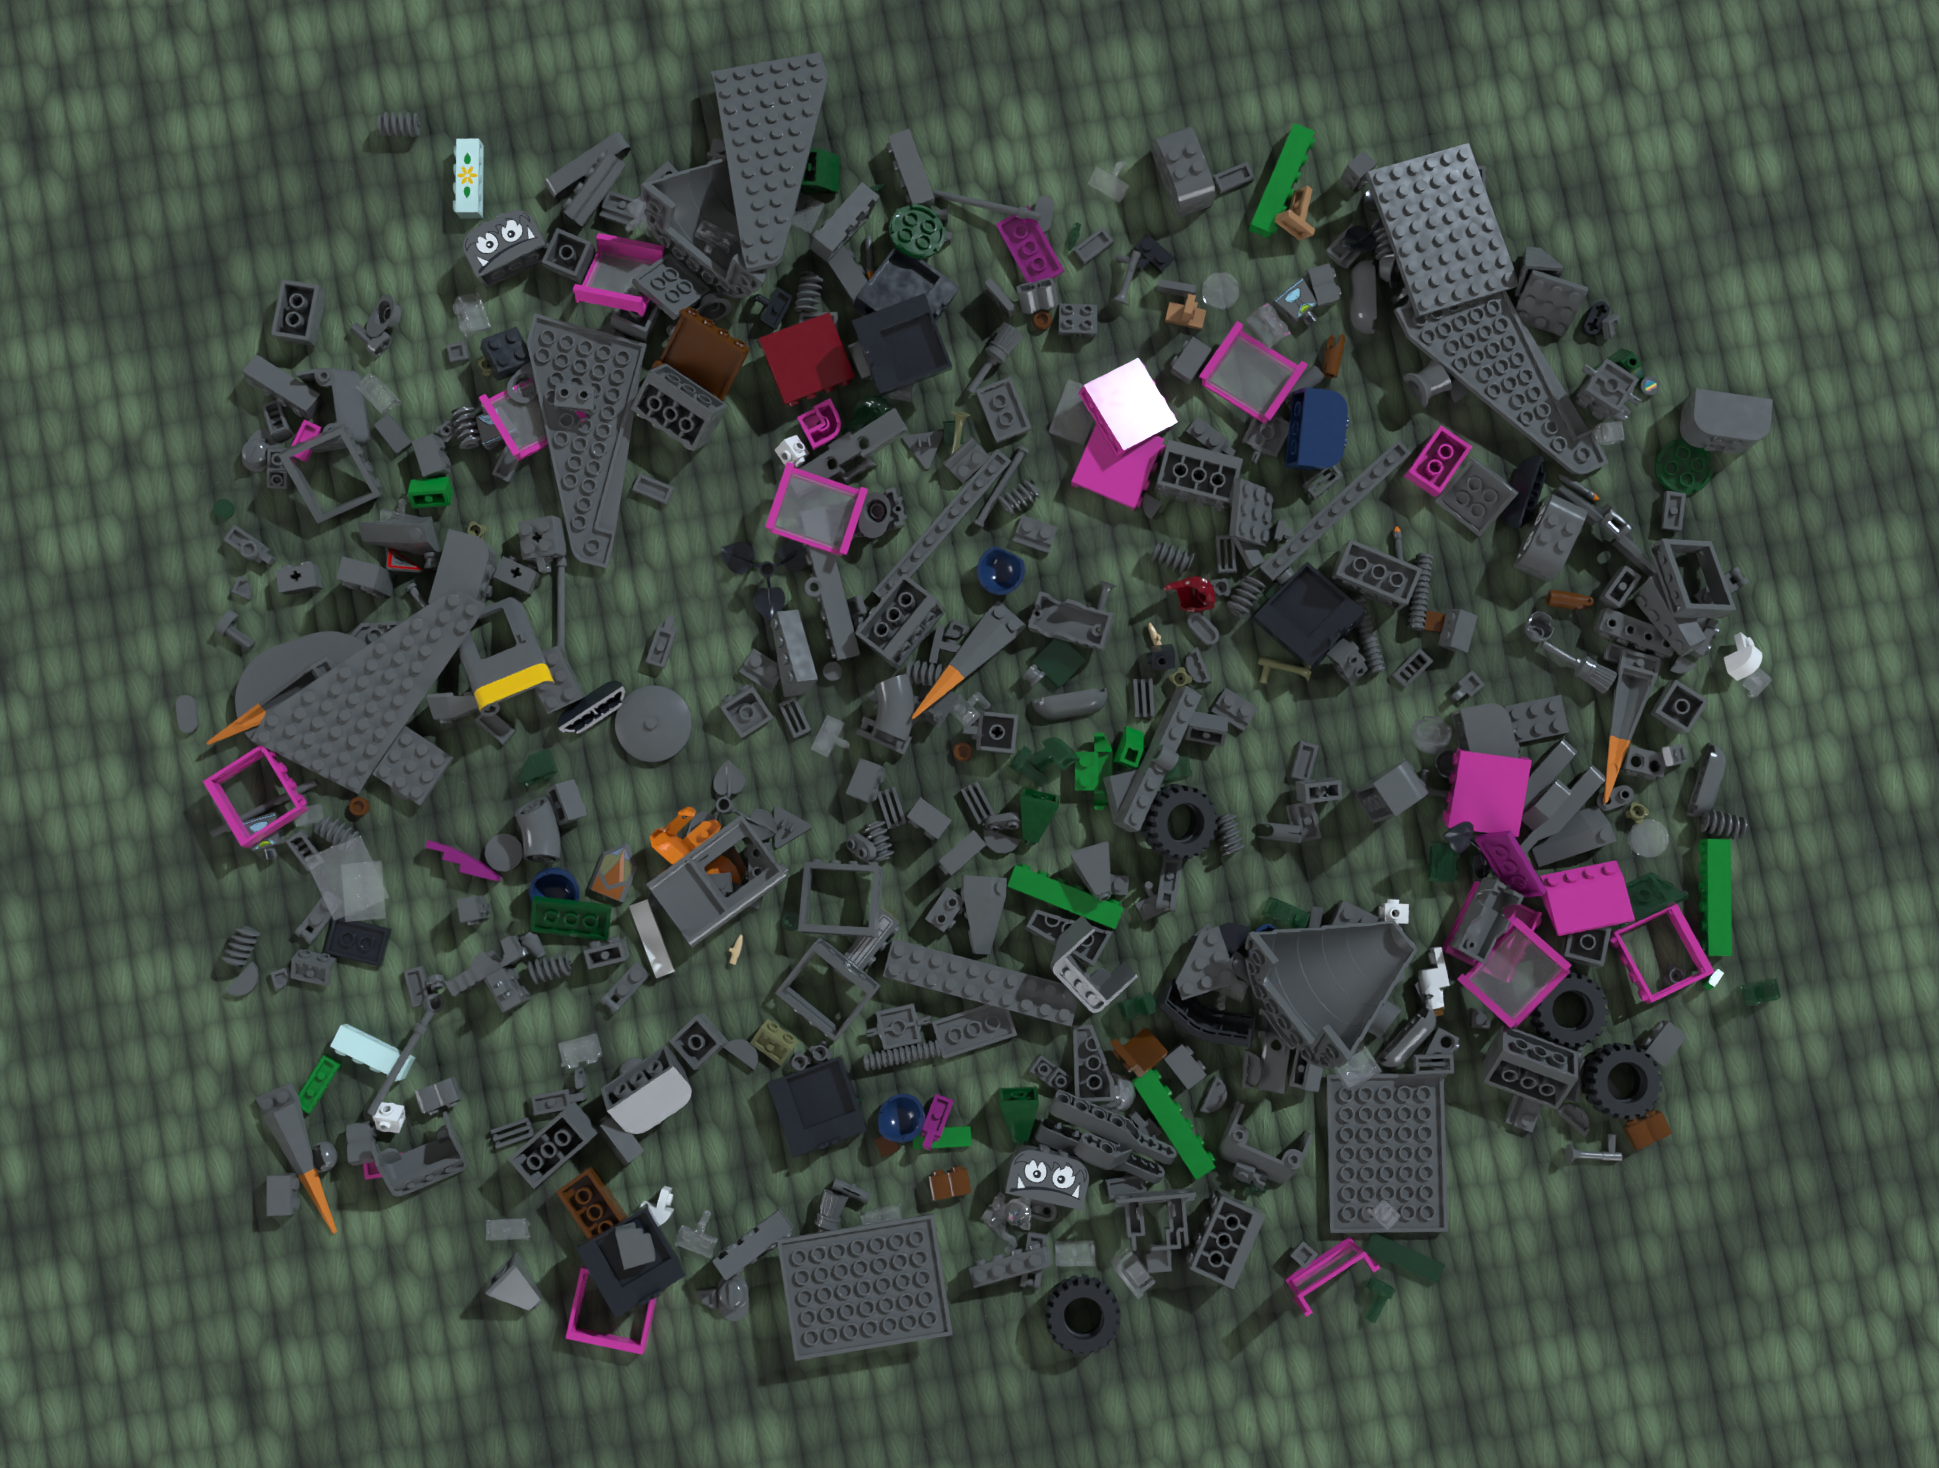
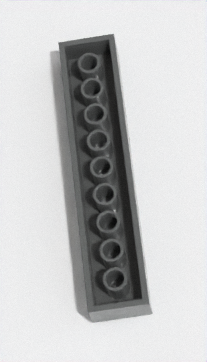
M892 939L883 977L1071 1027L1078 1003V998L1063 983Z

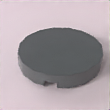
M511 834L494 836L485 847L487 863L497 871L508 872L514 870L523 860L522 843Z

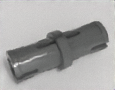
M838 1178L835 1179L831 1190L847 1195L849 1199L854 1198L865 1204H868L872 1194L856 1187L854 1183L851 1185Z

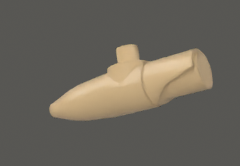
M1148 623V630L1154 645H1162L1160 641L1161 635L1157 634L1151 623Z
M742 935L738 937L734 947L729 949V952H732L730 963L736 965L741 951Z

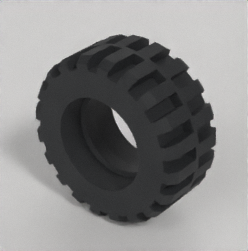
M1171 784L1170 786L1165 785L1161 787L1160 791H1157L1142 824L1144 829L1141 830L1142 836L1147 837L1145 839L1147 845L1152 846V850L1156 853L1178 860L1192 859L1193 856L1202 854V849L1207 850L1210 846L1209 841L1214 840L1215 835L1213 833L1218 827V824H1215L1218 816L1217 813L1213 812L1215 809L1213 802H1208L1210 800L1209 796L1191 786ZM1184 804L1190 813V826L1181 838L1174 840L1168 832V817L1176 806Z
M1570 972L1528 1016H1532L1531 1025L1536 1027V1032L1539 1036H1543L1544 1040L1567 1048L1583 1047L1585 1043L1595 1041L1594 1037L1596 1035L1600 1036L1603 1033L1601 1027L1606 1026L1608 1022L1604 1020L1605 1015H1609V1009H1605L1608 1000L1602 996L1604 991L1601 987L1596 986L1597 983L1594 980L1588 979L1587 976ZM1552 974L1546 976L1545 980L1541 979L1537 983L1539 985L1538 988H1533L1531 993L1534 994ZM1565 991H1572L1578 994L1584 1008L1581 1020L1571 1028L1559 1026L1553 1017L1552 1011L1555 999Z
M1608 1043L1603 1045V1048H1596L1593 1051L1594 1056L1589 1055L1586 1058L1588 1063L1584 1066V1076L1582 1077L1584 1086L1581 1089L1583 1093L1588 1095L1585 1099L1588 1103L1593 1104V1108L1596 1111L1616 1119L1633 1120L1635 1117L1640 1118L1644 1116V1111L1650 1112L1654 1108L1652 1106L1653 1102L1658 1103L1660 1098L1657 1095L1658 1092H1662L1663 1088L1659 1086V1082L1663 1081L1662 1075L1657 1072L1660 1068L1658 1064L1653 1063L1654 1058L1650 1054H1646V1051L1642 1048L1623 1043ZM1627 1063L1634 1072V1088L1625 1099H1615L1608 1089V1076L1612 1068L1617 1064Z
M1083 1274L1082 1277H1077V1275L1071 1276L1069 1280L1065 1278L1060 1281L1061 1284L1059 1286L1056 1285L1052 1289V1294L1047 1298L1045 1319L1048 1332L1056 1345L1059 1344L1064 1351H1071L1073 1355L1083 1353V1356H1089L1091 1352H1094V1354L1100 1353L1101 1348L1104 1347L1106 1349L1110 1346L1109 1342L1111 1340L1114 1341L1117 1336L1116 1332L1120 1329L1121 1312L1116 1296L1105 1282H1100L1099 1278H1090L1088 1275ZM1077 1298H1090L1101 1309V1320L1090 1331H1074L1065 1322V1309L1071 1301Z

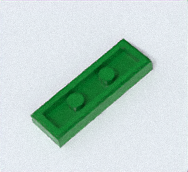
M328 1054L322 1056L298 1094L302 1111L307 1114L312 1113L342 1063Z
M971 1126L944 1127L941 1138H939L938 1142L934 1141L931 1148L972 1146ZM922 1130L913 1139V1149H924L922 1145L925 1137L921 1136Z

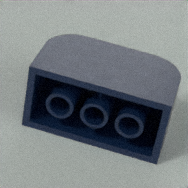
M1308 387L1293 391L1285 468L1315 471L1332 467L1341 460L1347 444L1345 433L1349 425V418L1347 417L1348 406L1341 394L1332 390Z

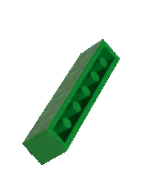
M1297 123L1293 124L1248 231L1268 239L1271 233L1276 234L1279 225L1274 222L1277 214L1285 212L1287 206H1284L1286 199L1290 201L1294 189H1291L1293 182L1297 184L1301 175V172H1298L1300 165L1304 167L1308 159V155H1305L1307 149H1312L1316 140L1312 138L1315 133L1314 130Z
M1700 839L1701 843L1698 845V852L1701 854V862L1698 865V871L1701 874V882H1699L1698 889L1701 893V901L1699 902V911L1701 913L1699 931L1701 932V940L1699 944L1706 956H1732L1731 839Z
M1020 863L1019 866L1015 865L1007 887L1116 929L1124 909L1120 906L1121 902L1111 898L1109 902L1106 900H1096L1092 893L1084 892L1085 888L1076 884L1073 887L1066 885V880L1058 877L1053 880L1048 878V873L1041 870L1035 873L1030 871L1031 866Z
M1156 1068L1150 1069L1141 1078L1137 1075L1130 1078L1194 1178L1198 1180L1216 1168L1213 1164L1216 1161L1210 1151L1206 1152L1202 1147L1205 1143L1200 1135H1194L1191 1130L1194 1126L1188 1118L1184 1119L1181 1115L1183 1109L1177 1101L1174 1103L1170 1098L1173 1094L1168 1086H1162L1159 1080L1162 1077Z

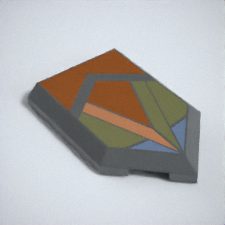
M628 842L602 853L588 889L624 903L638 869V864Z

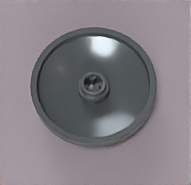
M662 686L639 688L630 693L618 708L615 718L617 738L622 747L637 759L646 762H662L671 759L683 750L690 739L692 732L690 709L684 699L671 689Z

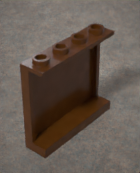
M690 307L684 308L679 311L682 315L660 360L654 362L652 369L666 363L724 402L750 348L742 340L730 336L727 330L715 326L712 320L700 316L697 310Z

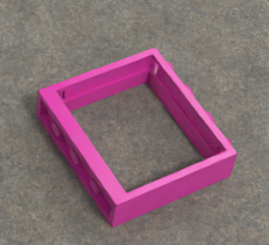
M262 745L203 781L239 844L246 848H250L308 811L305 798L298 794L296 783L292 778L289 779L286 774L288 772L286 766L277 759L278 753ZM266 756L296 807L250 836L220 784Z
M1676 902L1610 933L1609 941L1612 947L1618 950L1620 962L1623 966L1627 967L1631 982L1637 985L1639 989L1638 995L1646 1004L1652 1003L1714 973L1711 964ZM1667 913L1699 972L1651 994L1620 935Z
M584 1264L580 1269L566 1339L643 1355L647 1347L657 1297L649 1301L641 1341L577 1328L588 1274H590Z

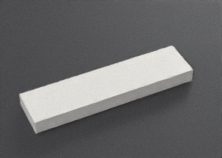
M646 899L629 906L655 977L659 978L674 972L675 969L649 900Z

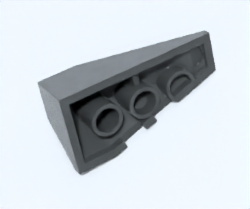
M432 517L358 523L363 542L416 555L439 552Z
M465 692L463 696L453 693L427 694L433 719L440 721V724L452 723V720L460 719L479 711L473 692Z
M1093 1025L1073 1026L1075 1096L1097 1106L1115 1102L1114 1080Z

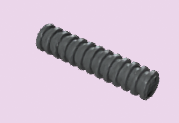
M1418 553L1415 556L1417 558L1415 564L1422 569V572L1411 596L1412 601H1410L1412 607L1409 608L1411 613H1409L1410 619H1408V622L1410 624L1407 625V628L1411 630L1421 631L1425 629V626H1423L1426 622L1424 620L1426 618L1425 612H1427L1425 606L1428 605L1426 600H1428L1427 594H1429V591L1427 589L1430 588L1428 583L1430 582L1429 577L1431 573L1429 571L1432 570L1430 565H1432L1431 559H1433V556L1428 553Z
M1360 597L1353 599V601L1365 611V615L1356 628H1358L1357 633L1360 634L1359 639L1362 641L1360 642L1363 645L1362 651H1365L1363 654L1366 656L1365 662H1368L1366 666L1370 669L1368 673L1374 674L1384 671L1386 668L1382 665L1384 661H1381L1382 655L1379 654L1381 652L1378 649L1379 644H1376L1377 638L1374 637L1376 633L1373 632L1374 626H1371L1373 622L1369 619L1371 615H1368L1369 609L1366 608L1368 606L1365 603L1366 598Z
M936 1039L935 1042H923L921 1045L917 1043L916 1046L911 1044V1047L906 1045L905 1048L901 1046L899 1049L893 1048L891 1051L887 1049L886 1052L882 1050L881 1053L876 1051L875 1054H872V1052L869 1055L863 1054V1063L866 1071H869L870 1068L875 1070V1067L880 1069L881 1066L885 1068L887 1065H899L901 1062L905 1064L906 1061L911 1063V1060L916 1062L917 1059L921 1061L923 1058L929 1059L931 1056L932 1058H935L936 1055L940 1057L941 1050Z

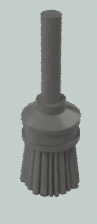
M1003 322L994 341H990L989 346L985 348L987 354L986 362L967 388V391L973 394L992 366H995L997 363H1005V359L1010 355L1009 353L1023 339V335L1018 330Z
M1547 641L1541 645V648L1571 664V667L1575 669V677L1586 681L1602 694L1608 691L1617 676L1616 671L1597 664V661L1592 660L1589 656L1582 659L1579 657L1574 658Z
M824 1189L820 1211H818L817 1219L814 1222L819 1227L818 1232L838 1229V1224L841 1221L839 1217L848 1200L847 1195L835 1190Z

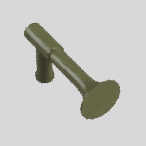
M951 412L955 417V432L951 455L960 447L962 427L965 419L970 416L968 413Z
M1260 656L1258 665L1264 667L1259 682L1268 684L1267 681L1271 668L1300 674L1309 682L1311 671L1306 667L1295 666Z

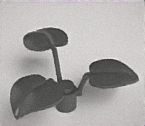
M727 760L719 768L714 778L715 791L719 795H725L716 802V819H714L710 812L702 811L697 813L690 822L687 835L703 821H719L721 813L729 815L734 812L739 816L743 815L761 841L776 836L777 824L773 816L763 809H755L751 813L750 818L734 809V803L729 799L731 793H740L745 787L746 780L742 771L731 761Z

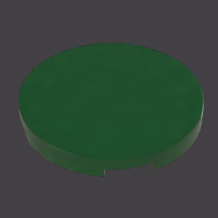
M912 204L911 206L898 209L889 224V234L893 244L902 253L913 258H928L936 254L945 241L946 230L941 220L937 217L938 214L919 204Z
M1684 439L1673 440L1664 445L1656 456L1654 463L1656 478L1667 491L1686 493V495L1694 494L1703 489L1712 477L1711 455L1709 451H1705L1702 447L1698 448L1689 445Z

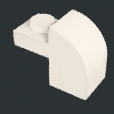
M1741 632L1734 635L1738 651L1724 657L1727 673L1737 681L1754 673L1762 661V652L1754 646L1750 637L1747 638Z
M667 1186L661 1189L657 1204L647 1201L641 1203V1206L646 1203L648 1204L659 1225L666 1222L674 1209L667 1207V1205H671L674 1195L671 1194L672 1188Z

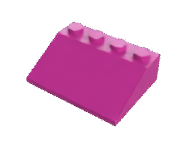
M1617 861L1540 876V880L1547 890L1541 898L1557 936L1635 920L1624 877Z

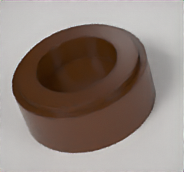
M1041 310L1035 313L1033 325L1036 329L1044 331L1051 326L1052 317L1047 311Z
M960 742L954 747L953 753L957 760L964 762L971 758L973 751L968 743Z
M363 797L353 798L349 803L350 812L355 816L366 815L370 810L369 801Z

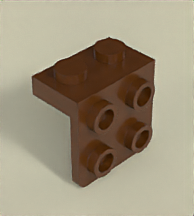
M1147 1028L1140 1031L1124 1046L1116 1038L1110 1042L1114 1048L1112 1053L1119 1061L1123 1059L1125 1061L1123 1066L1128 1072L1131 1073L1133 1071L1139 1078L1168 1054L1164 1046Z

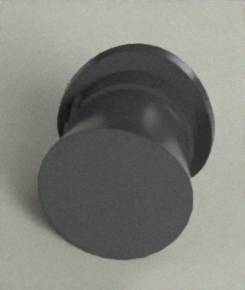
M1431 360L1418 374L1408 373L1403 376L1405 384L1423 408L1427 406L1428 400L1432 396L1452 389V382L1447 372L1439 362Z

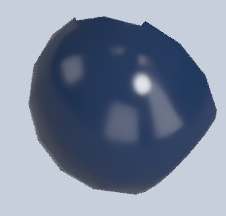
M993 546L985 551L979 559L977 566L978 579L982 587L990 593L997 595L1009 594L1017 589L1024 579V560L1000 547Z
M559 867L543 869L534 876L530 883L529 896L531 901L533 896L578 901L580 889L576 878L569 871Z
M897 1094L890 1097L883 1103L878 1112L879 1132L884 1138L895 1143L911 1141L920 1133L925 1123V1112L922 1104L915 1096L910 1094Z

